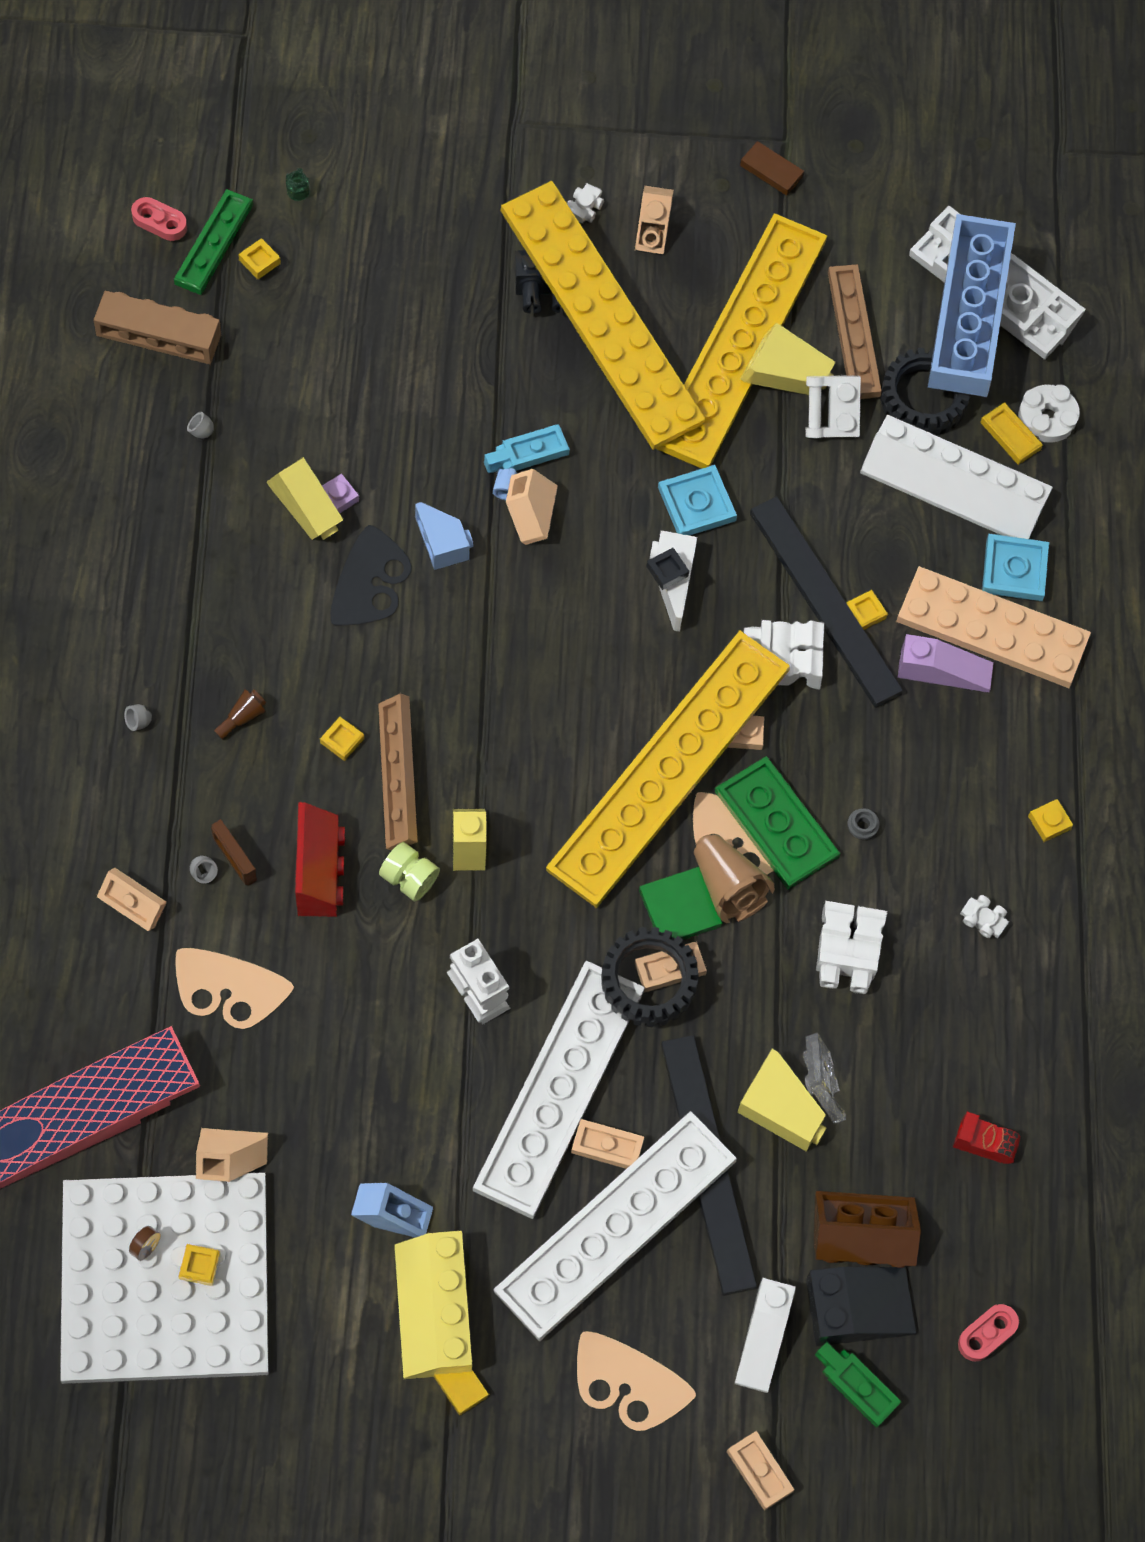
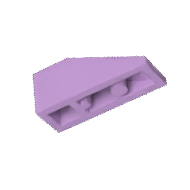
M906 634L901 649L897 678L989 693L993 662L938 639Z

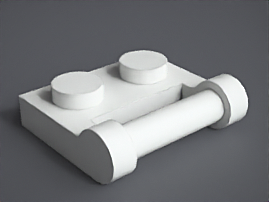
M860 376L806 377V386H809V427H806V437H859ZM821 386H829L828 427H821Z

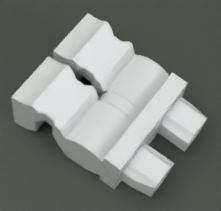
M762 620L761 627L744 628L746 635L790 665L789 672L778 685H790L799 677H805L807 679V686L820 690L823 670L824 623L809 621L806 624H800L796 621L794 624L781 621L771 623L770 620Z
M826 901L822 910V922H825L820 934L816 971H820V986L832 989L837 988L839 975L851 977L850 991L866 994L871 980L874 979L877 972L883 939L881 932L885 925L887 911L858 906L854 916V905ZM854 916V928L857 929L853 934V938L850 939V925Z
M479 939L450 954V959L453 963L450 965L451 969L447 974L461 996H465L464 1000L478 1022L485 1024L511 1009L505 1001L508 998L507 990H509V985Z

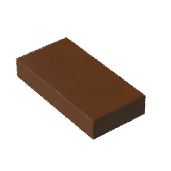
M758 141L740 162L741 167L786 196L804 175V170Z
M220 819L211 825L213 839L243 883L249 886L257 881L254 866L223 821Z

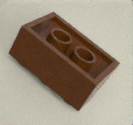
M816 1191L814 1249L817 1260L829 1263L839 1261L856 1262L861 1265H871L873 1263L889 1264L898 1268L916 1266L921 1229L914 1197Z

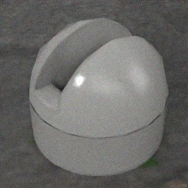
M203 412L195 414L187 426L189 433L201 439L208 438L214 430L212 420Z
M136 704L128 706L124 713L126 725L132 731L143 729L150 724L152 714L145 705Z
M202 855L193 859L189 866L192 877L199 883L211 882L216 877L218 871L216 863L211 858ZM200 864H202L203 868L206 871V873L202 875L198 868Z

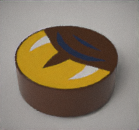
M151 1226L143 1227L132 1239L129 1245V1253L139 1261L146 1259L158 1245L161 1234Z

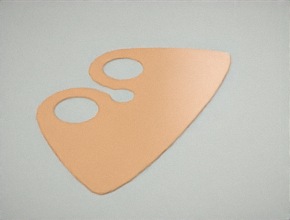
M697 793L693 810L695 843L703 836L711 834L720 835L731 846H733L732 841L734 838H741L744 842L743 846L736 850L742 855L747 852L755 853L760 859L758 868L766 875L773 872L771 866L721 799L714 794Z
M182 948L176 952L177 983L181 1000L187 1011L199 1016L213 1013L221 1002L220 992L223 989H229L232 994L225 1001L223 1016L226 1022L235 1028H249L262 1021L290 995L294 988L292 983L284 977L234 957L194 948ZM200 989L209 991L213 998L210 1006L204 1009L196 1008L191 1000L194 992ZM237 1002H245L251 1007V1015L245 1021H237L231 1016V1008Z
M586 1331L580 1335L577 1355V1377L579 1392L583 1401L596 1409H605L616 1402L620 1394L619 1386L624 1383L628 1384L631 1387V1392L623 1397L619 1406V1416L627 1427L636 1431L655 1427L677 1414L695 1398L696 1393L685 1380L645 1354L599 1333ZM595 1380H604L610 1386V1395L604 1401H596L589 1394V1386ZM633 1401H642L648 1407V1417L642 1422H634L627 1415L628 1405Z

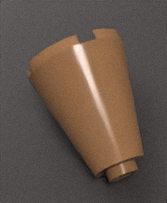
M705 835L697 841L694 855L717 915L722 921L730 923L728 919L734 917L738 922L745 920L765 906L768 902L765 896L769 890L772 894L775 890L774 882L768 875L719 835Z

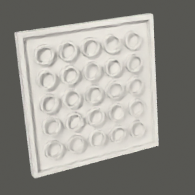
M247 1173L230 1182L196 1179V1175L63 1180L62 1384L268 1375L265 1173ZM151 1226L161 1234L159 1243L146 1259L139 1261L129 1253V1245L134 1236L143 1227ZM187 1244L220 1251L221 1254L213 1286L179 1279L178 1276Z

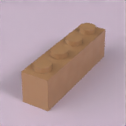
M104 291L94 317L96 336L210 365L221 337L219 319L209 314H196L188 312L181 307L160 305L153 300L129 297L122 292Z

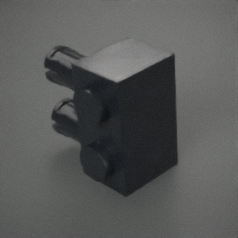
M526 250L515 251V294L523 295V311L531 313L530 307L533 305V313L540 312L542 310L540 294H552V309L554 312L560 313L561 305Z

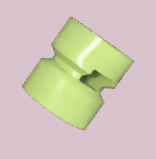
M401 842L387 856L380 868L379 875L393 886L400 884V891L415 902L420 900L432 887L439 875L440 868L427 858L419 859V853L407 843Z

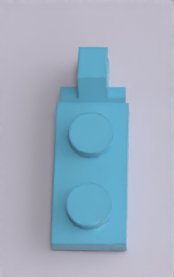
M557 424L503 440L502 445L497 446L495 452L484 455V465L488 473L509 468L517 471L567 456L570 449L560 426Z

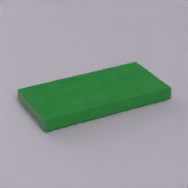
M767 756L715 787L717 796L787 889L792 888L839 858L840 852Z

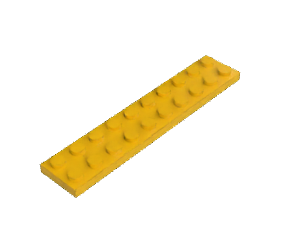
M553 181L501 205V213L652 450L703 425L705 417Z
M775 213L773 214L684 384L705 417V422L703 425L656 448L657 450L701 469L711 466L753 385L740 380L742 374L765 334L776 323L783 326L826 243L827 235Z
M740 630L546 866V871L597 908L789 672L790 665Z

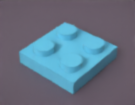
M715 465L658 483L659 492L678 534L690 536L736 521L737 514Z
M988 534L982 591L993 595L1043 601L1049 542Z

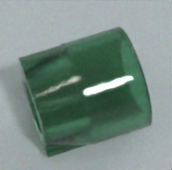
M301 168L286 174L287 195L295 201L306 199L310 193L309 178L306 177Z

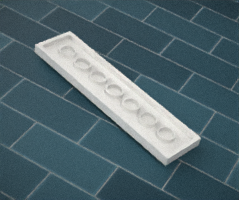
M585 961L473 1186L474 1192L531 1219L534 1218L579 1126L580 1119H582L630 1019L628 1022L621 1018L619 1012L616 1014L611 1009V1004L607 1003L605 993L602 991V967ZM618 975L619 984L623 992L629 999L639 1003L645 987Z
M690 1111L495 1287L494 1293L540 1342L736 1162L737 1158Z

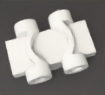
M586 183L583 189L577 187L573 198L576 199L575 202L569 200L567 203L578 222L581 223L585 220L591 223L596 215L592 208L600 210L604 203V199L600 198L602 190Z
M980 895L977 900L971 897L960 913L965 917L963 922L972 928L976 926L980 929L979 932L986 938H990L992 935L998 938L1009 923V921L1004 919L1007 911L1001 906H996L993 911L987 908L991 901L984 895Z

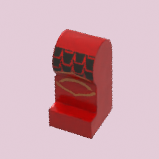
M966 1112L961 1120L953 1148L1000 1163L1011 1164L1014 1162L1021 1136L1015 1131L997 1127L995 1124L981 1120L979 1115Z

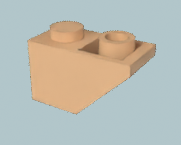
M651 186L644 187L635 250L664 254L674 190Z
M534 469L511 475L506 504L520 541L525 545L547 539L558 486Z
M201 1128L196 1151V1179L230 1182L267 1164L268 1133Z

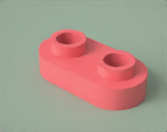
M150 197L140 198L133 203L131 208L132 218L137 226L169 241L179 240L186 234L187 222L182 212ZM147 214L151 215V217L144 218L143 216Z
M1004 1304L994 1305L962 1332L958 1340V1348L963 1357L974 1362L982 1361L1006 1342L1018 1328L1019 1319L1016 1312L1010 1306ZM994 1320H1003L1005 1328L998 1329L994 1324ZM977 1340L980 1343V1349H972L969 1341Z

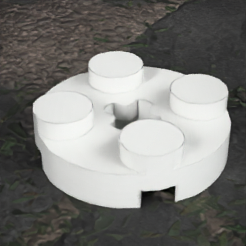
M1040 385L1025 393L1018 411V417L1035 436L1039 437L1038 440L1058 442L1071 434V431L1076 426L1080 412L1076 399L1070 394V390L1066 386ZM1045 409H1051L1055 413L1053 418H1049L1048 414H1042Z

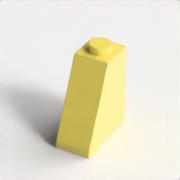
M776 323L765 334L740 380L745 383L809 395L806 377L834 376L830 371L835 361Z
M304 457L267 481L272 491L312 540L319 535L324 540L338 531L336 525L343 521V518Z
M453 809V871L485 870V809Z
M772 1049L742 1099L737 1113L807 1151L811 1143L818 1145L827 1128L822 1123L826 1114L782 1056Z

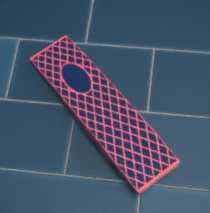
M172 1026L78 1070L0 1110V1189L140 1124V1119L170 1106L171 1100L199 1088V1082Z

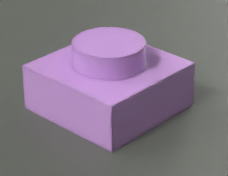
M342 473L322 485L339 513L359 502V495Z

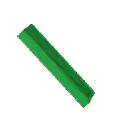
M228 189L225 190L174 278L175 285L202 295L253 206V199Z

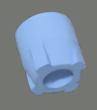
M515 469L498 470L493 488V494L497 498L506 500L511 475L517 474Z

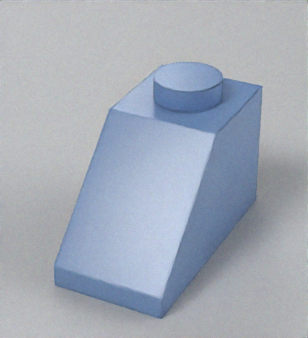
M422 502L415 504V518L434 570L469 560V550L473 547V541L470 531L463 529L461 521Z
M365 1183L359 1185L351 1216L375 1228L416 1238L426 1234L433 1207L388 1183Z

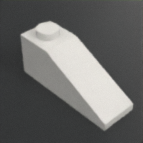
M661 531L659 542L653 541L650 559L673 547L689 570V577L664 590L660 588L673 630L680 632L697 537Z
M762 1278L735 1380L736 1385L768 1393L788 1320L795 1286Z

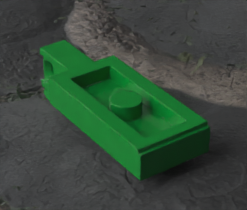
M828 1342L823 1344L816 1352L815 1356L826 1367L823 1373L828 1378L827 1380L876 1428L901 1403L900 1399L853 1353L849 1354L843 1350L839 1354Z

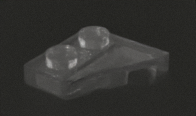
M818 1033L806 1036L807 1050L803 1051V1058L808 1068V1075L805 1076L807 1090L811 1095L815 1094L833 1123L846 1120L845 1111L841 1109L834 1098V1093L840 1090L834 1072L831 1053Z

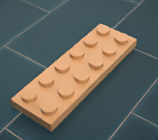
M920 566L916 571L896 621L1067 688H1070L1091 632Z

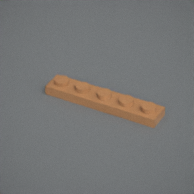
M858 264L829 267L828 278L846 376L861 377L860 399L878 398L882 391Z
M401 693L378 704L386 849L393 850L401 842H405L409 846L418 842L409 696Z

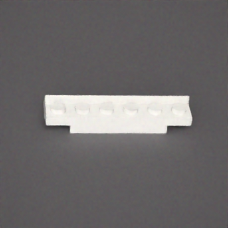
M950 206L930 224L929 231L910 249L909 253L910 257L944 283L956 215L959 214ZM1011 253L1000 326L1043 359H1046L1059 344L1063 345L1084 314L1085 308Z
M890 415L886 416L882 426L876 433L860 472L997 534L1024 539L1030 538L1053 488L1048 484Z

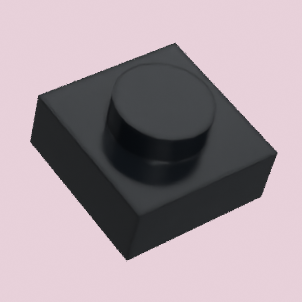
M673 547L647 561V569L662 590L689 577L688 568Z

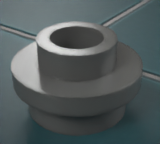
M869 809L855 810L849 816L847 822L848 830L858 839H870L876 835L879 829V819ZM865 822L868 824V828L862 829L857 823Z

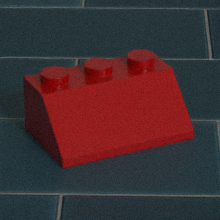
M305 802L298 803L295 887L298 916L337 917V906H343V886L337 885L338 876H344V856H338L339 846H345V827H339L338 815Z

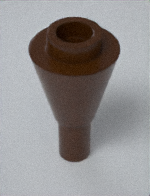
M244 689L228 714V718L214 732L223 740L237 726L239 727L265 713L266 710L263 706L266 704V701L254 689L250 693Z

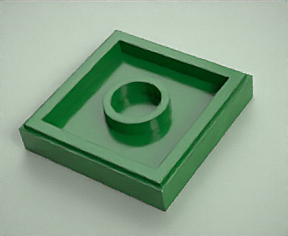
M699 867L639 886L640 895L653 927L659 928V932L664 933L665 930L672 932V937L676 938L679 936L684 940L722 926V921L717 915Z

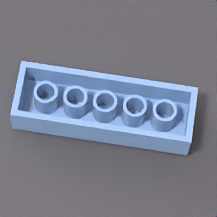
M960 214L956 215L928 388L987 397L992 379L1016 223Z

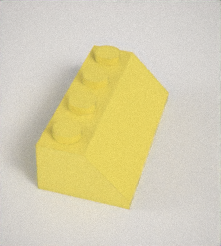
M462 1231L427 1233L395 1244L404 1379L434 1377L436 1374L472 1372Z

